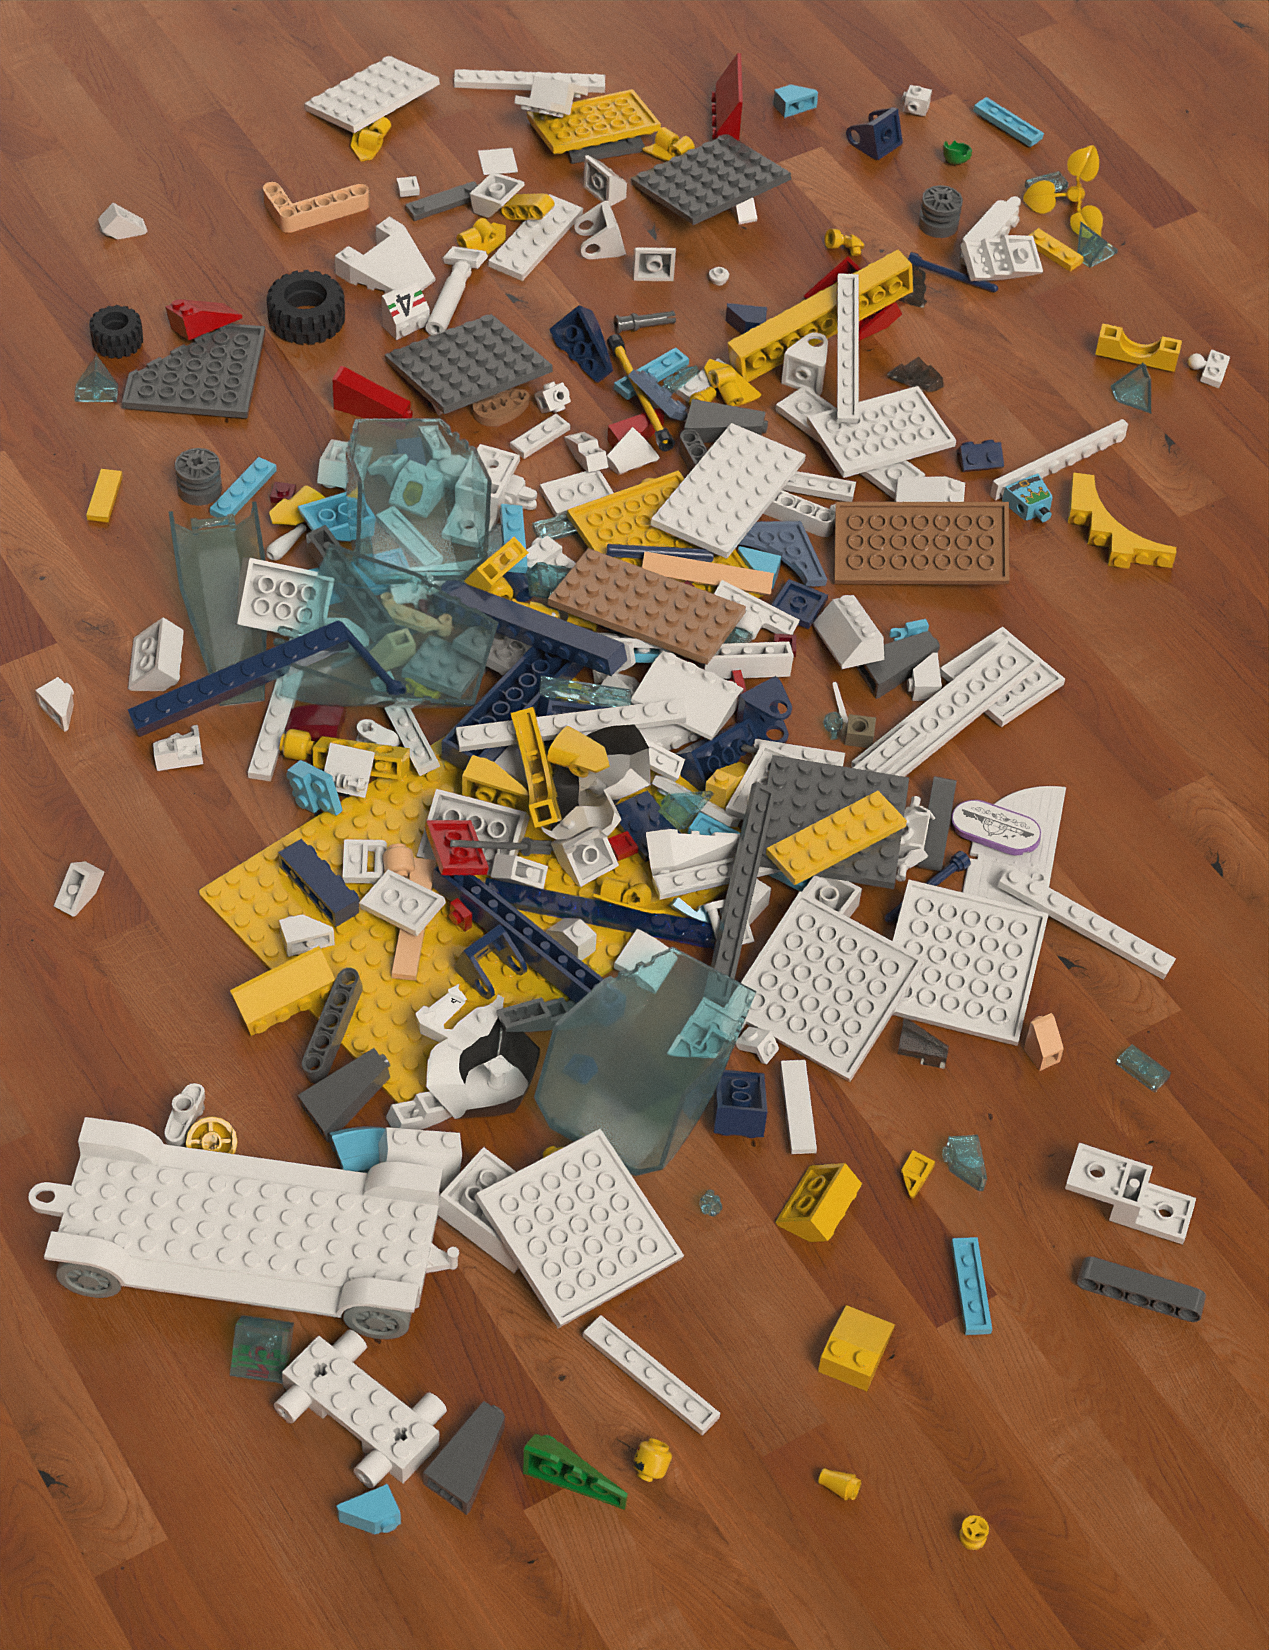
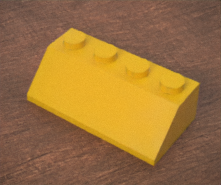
M317 946L231 989L230 992L239 1016L249 1034L253 1036L266 1031L268 1027L278 1022L288 1020L290 1016L300 1011L308 1010L312 1005L322 1000H327L335 978L320 947Z

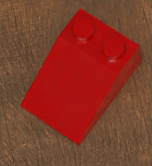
M178 299L165 306L171 329L187 340L243 318L242 314L224 303Z

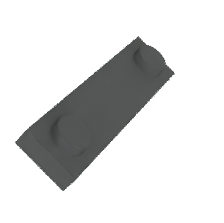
M640 135L635 138H624L616 142L601 143L598 146L583 147L580 150H569L566 153L571 164L585 162V156L587 155L597 160L645 152L642 150L645 145Z
M473 181L405 204V210L416 221L471 202L470 193L478 185Z

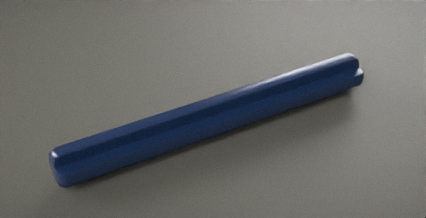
M607 544L606 555L620 558L643 559L644 552L705 562H713L714 553L706 549Z

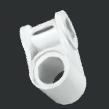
M364 719L357 724V741L397 747L401 743L399 736L394 731L384 728L373 720Z

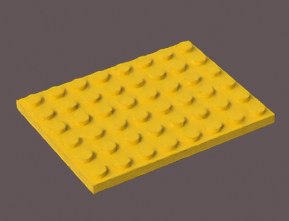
M679 470L567 510L566 516L588 548L606 554L607 544L704 549L651 526L652 517L683 482L684 477ZM735 549L727 559L714 553L713 562H711L749 569ZM614 557L642 568L643 559ZM691 583L696 588L714 594L716 589L718 588L714 586ZM747 592L756 598L763 596L762 594Z

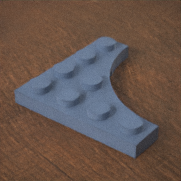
M801 521L756 522L739 543L740 545L751 546L781 556V560L799 575L805 586H825L828 579Z

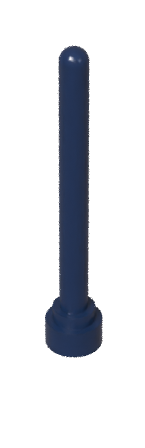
M911 252L908 260L912 263V269L921 267L991 292L998 291V286L993 283L971 281L969 275L922 260V257L917 253Z
M340 621L348 638V643L385 683L387 694L392 700L402 698L407 691L404 684L396 679L393 680L346 625Z
M963 851L956 852L951 857L949 865L925 884L938 886L955 871H964L971 865L970 858ZM903 901L885 915L886 922L891 923L896 919V914L900 913Z

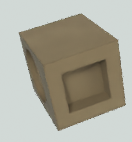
M849 714L848 723L843 722L842 736H846L845 745L869 748L873 744L876 718Z

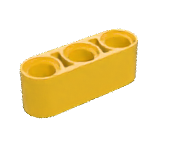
M544 193L515 194L501 207V211L509 220H540L554 208L555 203L548 194Z

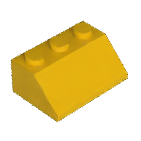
M846 1163L810 1166L775 1223L779 1227L809 1242L828 1241L833 1236L840 1220L845 1216L850 1203L857 1196L862 1183Z

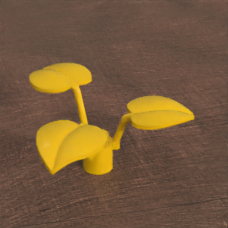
M1090 145L1073 152L1068 159V171L1071 175L1077 176L1076 186L1070 187L1067 193H1055V185L1052 182L1046 180L1038 181L1027 189L1023 196V201L1033 211L1045 214L1055 207V197L1067 196L1070 201L1077 202L1078 213L1073 214L1070 218V225L1073 231L1086 239H1100L1103 225L1101 211L1092 205L1085 206L1081 210V200L1085 196V191L1081 187L1080 178L1089 182L1096 177L1099 170L1098 152L1094 145Z

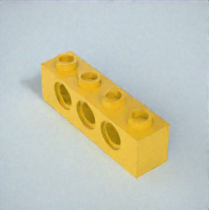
M323 736L313 746V766L318 769H325L330 743L375 752L370 776L402 780L410 770V748Z

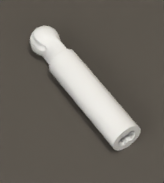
M457 261L452 267L451 276L447 278L426 324V331L430 335L445 333L465 289V282L471 275V266L466 261Z

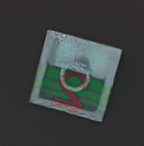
M242 1315L235 1327L230 1376L283 1383L282 1372L287 1368L294 1323Z

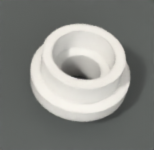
M715 267L710 270L709 278L713 284L723 285L729 278V272L722 267Z

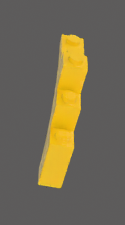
M1073 473L1070 485L1068 523L1089 526L1088 545L1109 547L1108 566L1129 568L1131 563L1168 568L1173 567L1176 547L1150 541L1129 531L1105 509L1095 488L1094 475Z
M534 707L513 712L511 717L525 768L529 789V809L534 826L537 828L561 821L562 817L556 800L558 796L551 775L553 770L551 763L547 760L548 753L545 749Z

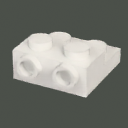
M545 536L543 539L538 537L533 541L532 546L527 549L529 552L527 554L528 568L524 574L537 586L548 592L562 582L576 563L562 553V546L549 536Z

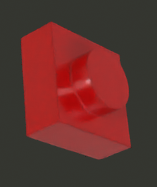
M628 831L608 838L617 861L638 853L639 847Z
M458 898L451 901L449 918L455 926L458 925L464 932L472 928L471 911Z

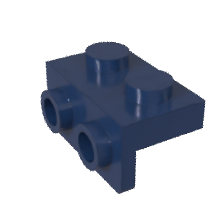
M994 440L982 441V444L965 442L956 450L957 455H960L962 472L1000 469L1004 467L1001 442L994 443Z

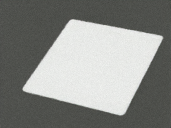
M512 148L478 151L484 175H490L492 172L498 174L518 172Z

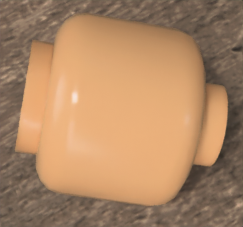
M390 845L383 853L382 858L385 872L389 869L408 878L410 872L415 870L413 852L406 845Z

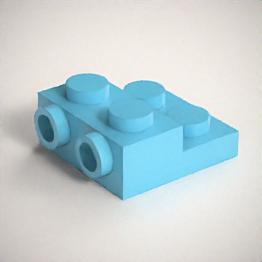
M302 760L287 770V779L290 780V785L293 788L292 794L300 808L307 809L313 813L321 808L323 811H328L335 816L343 811L332 775Z

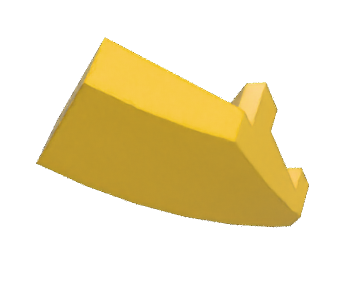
M914 1150L901 1170L911 1199L915 1198L935 1166L934 1160Z

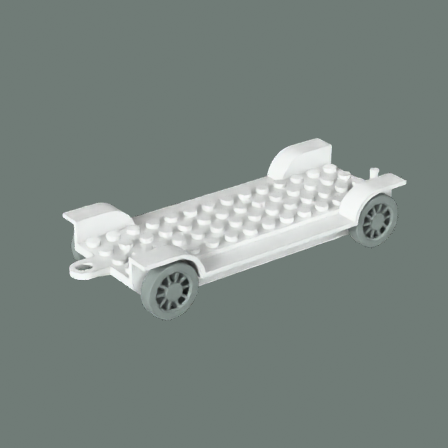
M85 1117L78 1140L81 1155L72 1186L43 1182L35 1185L29 1193L30 1206L34 1211L62 1217L58 1232L51 1231L44 1259L59 1261L56 1272L58 1281L67 1289L88 1297H110L119 1293L122 1286L340 1318L344 1312V1322L353 1331L376 1339H394L403 1336L409 1329L411 1313H414L415 1308H418L426 1273L446 1269L453 1270L458 1266V1248L450 1247L446 1253L432 1244L439 1211V1189L443 1175V1168L404 1162H383L371 1167L368 1173L166 1145L163 1144L156 1134L143 1127L130 1123ZM42 1191H52L55 1194L54 1200L49 1203L38 1201L36 1196Z

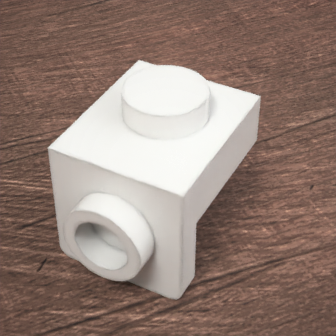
M748 1027L735 1042L738 1050L756 1053L763 1064H767L779 1050L771 1031Z

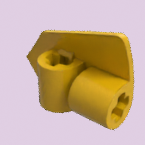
M383 116L353 133L351 149L359 161L372 160L380 150L384 136L391 129V122Z
M662 127L661 131H658L655 136V143L651 146L643 147L642 150L662 160L669 161L672 157L680 156L690 149H695V146L689 137L683 136L679 139L678 135Z
M481 218L475 222L472 228L457 235V243L461 248L486 251L488 255L505 242L506 225L490 224L485 218Z
M709 359L703 368L712 387L719 389L726 405L737 407L760 398L761 393L749 384L731 365Z
M307 485L303 486L289 500H281L269 511L272 524L298 525L305 522L298 511V506L324 499L325 497Z
M570 726L564 727L557 735L547 755L548 762L567 767L573 774L582 778L587 777L590 771L598 773L610 767L605 747Z
M607 877L603 881L600 895L594 893L592 895L596 900L643 912L665 914V909L661 905L651 903V890L644 883H638L628 889L627 882Z

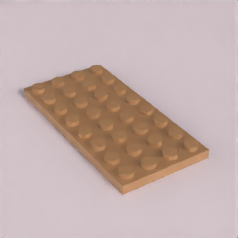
M836 502L835 584H1009V502Z
M589 548L548 598V606L706 665L709 664L746 613L745 605Z

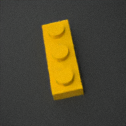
M1038 228L1028 235L1033 236L1038 252L1071 272L1083 263L1084 257L1041 229Z

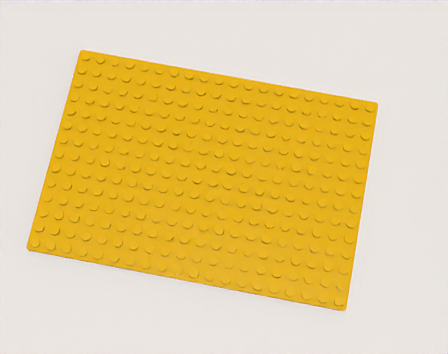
M573 678L556 697L603 705L576 678ZM445 737L430 745L440 767L419 776L410 759V770L402 780L377 778L368 784L365 798L350 795L342 800L340 803L343 811L337 816L328 811L321 813L199 890V896L269 970L301 955L287 956L280 935L279 920L303 914L333 927L335 945L320 949L335 980L342 969L353 968L358 972L363 986L361 996L341 1045L354 1059H357L375 1048L379 1055L384 1054L390 1063L388 1068L390 1078L381 1088L397 1104L413 1101L416 1094L430 1091L426 1087L428 1059L430 1058V1052L439 1042L420 1034L415 1013L423 1006L431 1007L449 993L448 989L459 984V990L467 998L465 1004L444 1023V1029L451 1030L475 1008L493 1003L497 995L504 997L503 1008L541 997L544 1002L564 997L565 1001L570 999L527 963V972L523 975H518L492 951L480 959L478 964L491 982L495 995L491 999L481 996L453 967L463 950L488 932L473 919L472 928L465 932L458 925L455 926L449 918L450 901L445 898L446 903L425 927L416 981L392 978V969L400 931L399 927L361 909L360 904L357 915L335 927L279 867L278 852L301 838L307 845L313 846L321 860L328 862L335 875H340L342 878L344 839L383 840L387 843V848L393 844H404L412 850L414 858H420L417 857V853L436 789L462 795V775L464 770L442 758V740ZM553 764L551 766L553 770L552 778L561 767L560 765ZM651 769V785L621 798L617 803L619 804L648 790L682 834H688L690 825L698 816V813H696L697 808L691 805L689 807L681 805L677 802V797L673 795L666 796L658 792L659 787L653 785L652 782L656 775H663ZM681 775L678 780L674 781L705 798L702 793L681 777ZM529 809V822L524 837H529L531 840H548L552 842L557 840L544 833L542 827L535 828ZM551 824L542 826L551 831ZM616 826V828L611 832L609 836H607V838H611L613 836L621 834L622 832ZM738 826L730 827L741 833V829ZM519 850L517 854L519 857L548 866L544 889L507 883L492 878L489 875H475L545 932L564 918L581 919L597 934L596 951L583 959L582 962L601 977L614 969L615 961L637 929L657 939L687 918L668 906L674 898L679 897L695 910L698 906L713 901L726 892L729 884L660 900L652 882L653 876L650 860L644 862L638 853L617 861L618 867L581 887L560 866L554 851H551L550 855L530 854L529 856H524L521 850ZM368 851L367 872H374L375 852ZM607 877L627 882L628 889L638 883H644L651 890V903L661 905L665 909V914L643 912L596 900L592 895L593 893L600 895L603 881ZM345 883L350 890H354L357 893L360 901L374 886L372 883ZM432 887V891H433V892H435V893H437V894L443 896V895L440 894L436 889H434V888ZM511 956L514 963L520 968L517 960ZM479 980L481 986L487 991L485 985ZM350 981L346 983V985H350L354 983V981ZM322 1000L308 1009L318 1021L327 1000ZM341 1002L337 1006H342L346 1002ZM333 1023L328 1027H334L337 1023Z

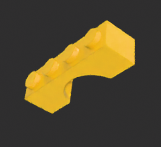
M1102 323L1095 355L1175 372L1182 340L1162 336L1155 343L1138 344L1126 337L1122 327Z

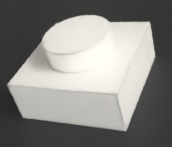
M416 176L397 178L400 197L419 195Z

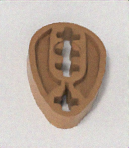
M510 388L473 403V417L477 422L485 426L503 425L517 418L529 406V393L523 389Z

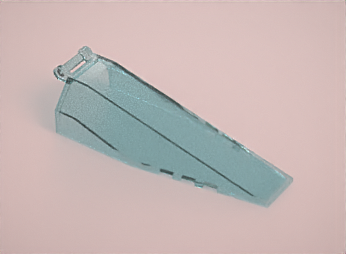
M252 502L251 515L238 525H235L234 513L217 518L199 520L197 518H190L192 531L176 524L173 511H169L170 531L179 589L208 674L210 675L266 651L267 630L236 624L239 576L243 557L266 561L257 502ZM223 525H228V526H229V527H222V528H213V529L199 530V528H205V527H214V526H223ZM265 684L219 703V706L265 701Z

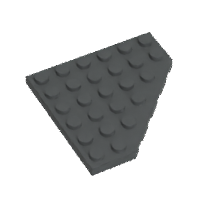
M227 324L212 333L208 332L195 338L194 342L188 346L183 344L170 351L171 355L163 359L159 357L147 363V367L140 371L134 370L130 372L122 400V407L126 409L248 418L266 333L265 326Z

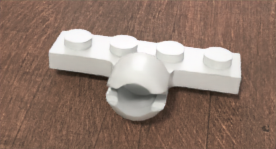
M721 580L714 593L717 596L746 606V613L733 629L734 634L744 641L755 639L761 628H766L776 634L792 635L800 621Z

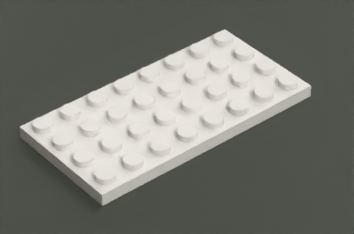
M731 423L652 517L651 526L727 559L804 463L806 455Z

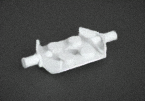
M918 796L911 797L910 807H906L904 813L907 824L902 829L896 874V880L905 881L908 868L915 866L928 857L924 851L929 819L932 818L934 820L935 817L930 810L919 806L921 799Z

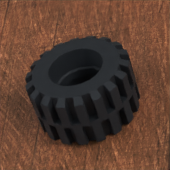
M110 305L106 306L107 308L99 309V312H95L93 317L90 318L89 326L92 346L97 353H101L104 357L122 358L123 356H131V353L135 354L137 349L142 347L143 332L141 318L138 313H135L134 309H129L128 306Z

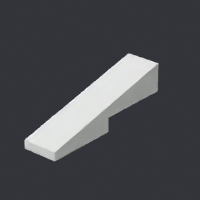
M806 1060L781 1061L780 1079L786 1108L785 1119L791 1154L816 1153L817 1146Z

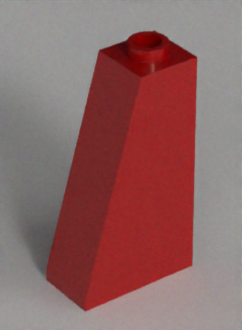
M340 366L332 378L333 406L335 410L401 430L404 429L407 423H410L413 416L411 401L344 366Z

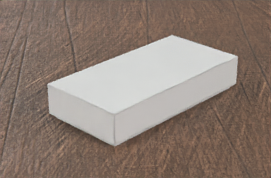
M453 246L443 257L445 264L454 265L457 261H466L471 268L478 269L488 256L486 251Z

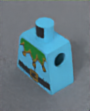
M1038 473L1005 486L1002 502H1009V508L1023 520L1028 521L1038 517L1042 522H1046L1052 516V513L1049 511L1052 503V494Z

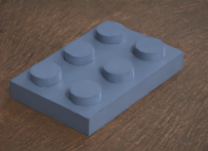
M634 369L628 376L667 415L681 421L687 419L686 406L679 400L675 401L671 398L672 393L664 386L661 388L657 384L658 379L650 372L647 374L643 370L641 372Z

